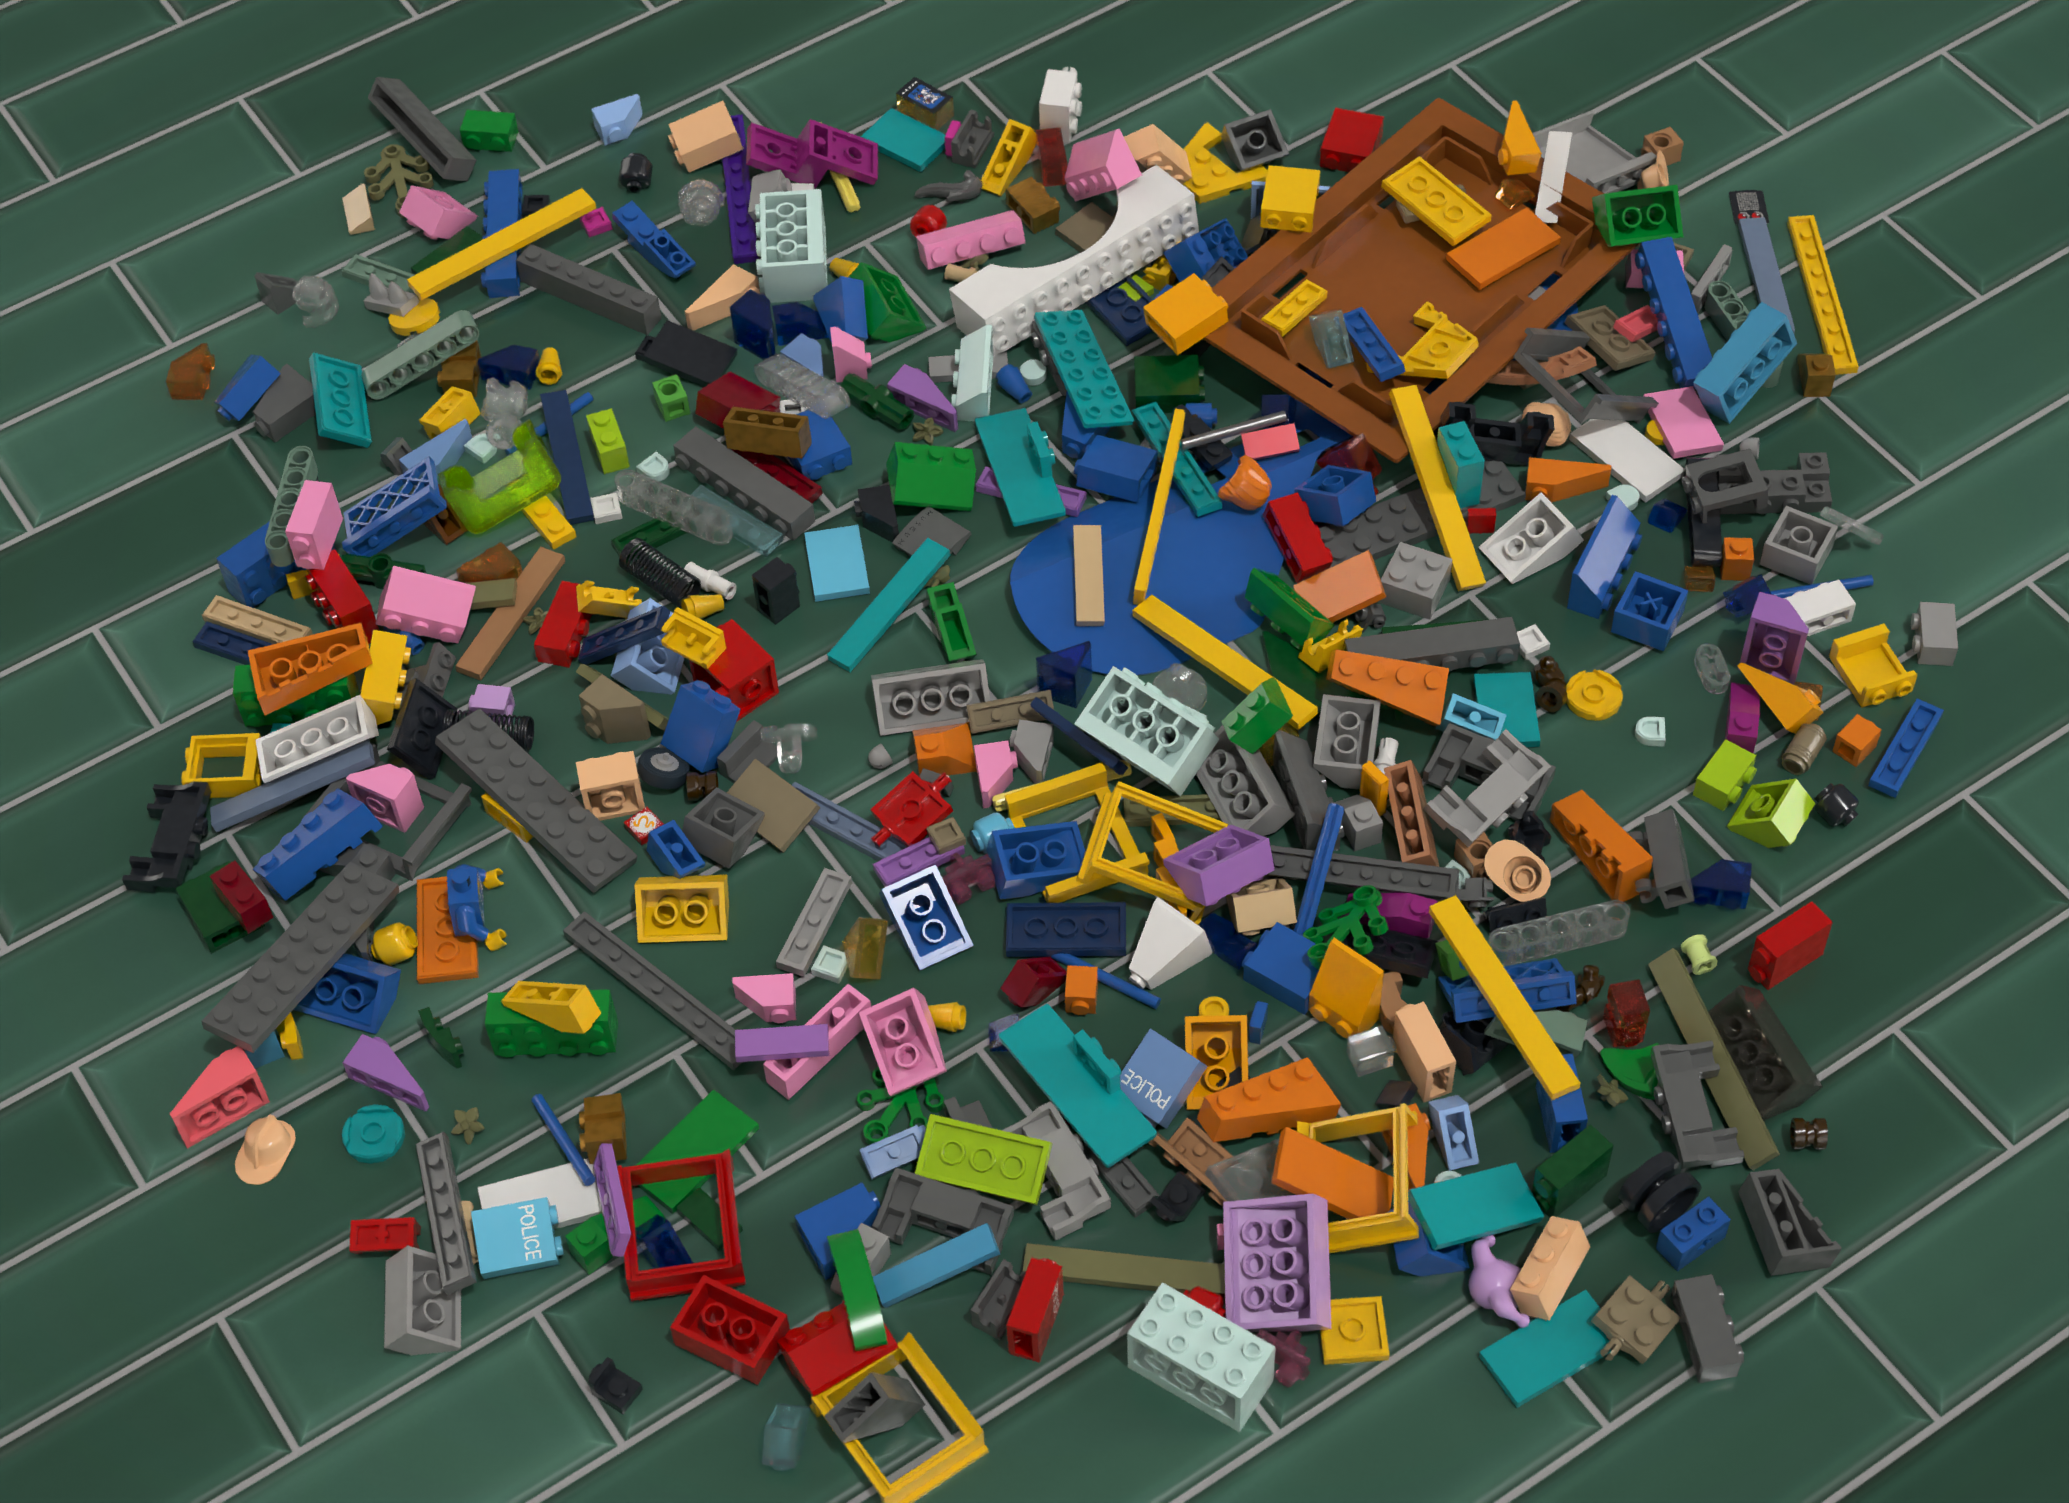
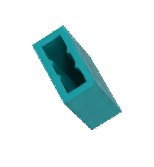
M1465 421L1439 427L1437 445L1460 509L1479 504L1485 460Z

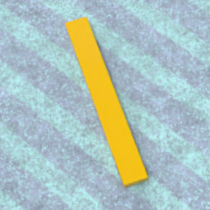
M580 188L408 278V286L423 300L596 209V202L583 188Z
M1814 215L1788 217V229L1824 353L1833 356L1836 375L1857 373L1859 366Z
M1417 385L1392 389L1389 392V396L1446 557L1452 558L1451 573L1457 590L1459 592L1483 587L1486 584V580Z
M1175 408L1134 588L1133 604L1136 605L1142 603L1146 598L1184 428L1185 412L1181 409Z
M1153 595L1149 596L1132 610L1134 618L1246 695H1249L1261 683L1273 677ZM1277 680L1293 714V717L1287 723L1299 730L1318 714V707Z
M1455 895L1429 906L1431 917L1551 1100L1579 1089L1580 1081L1458 897Z

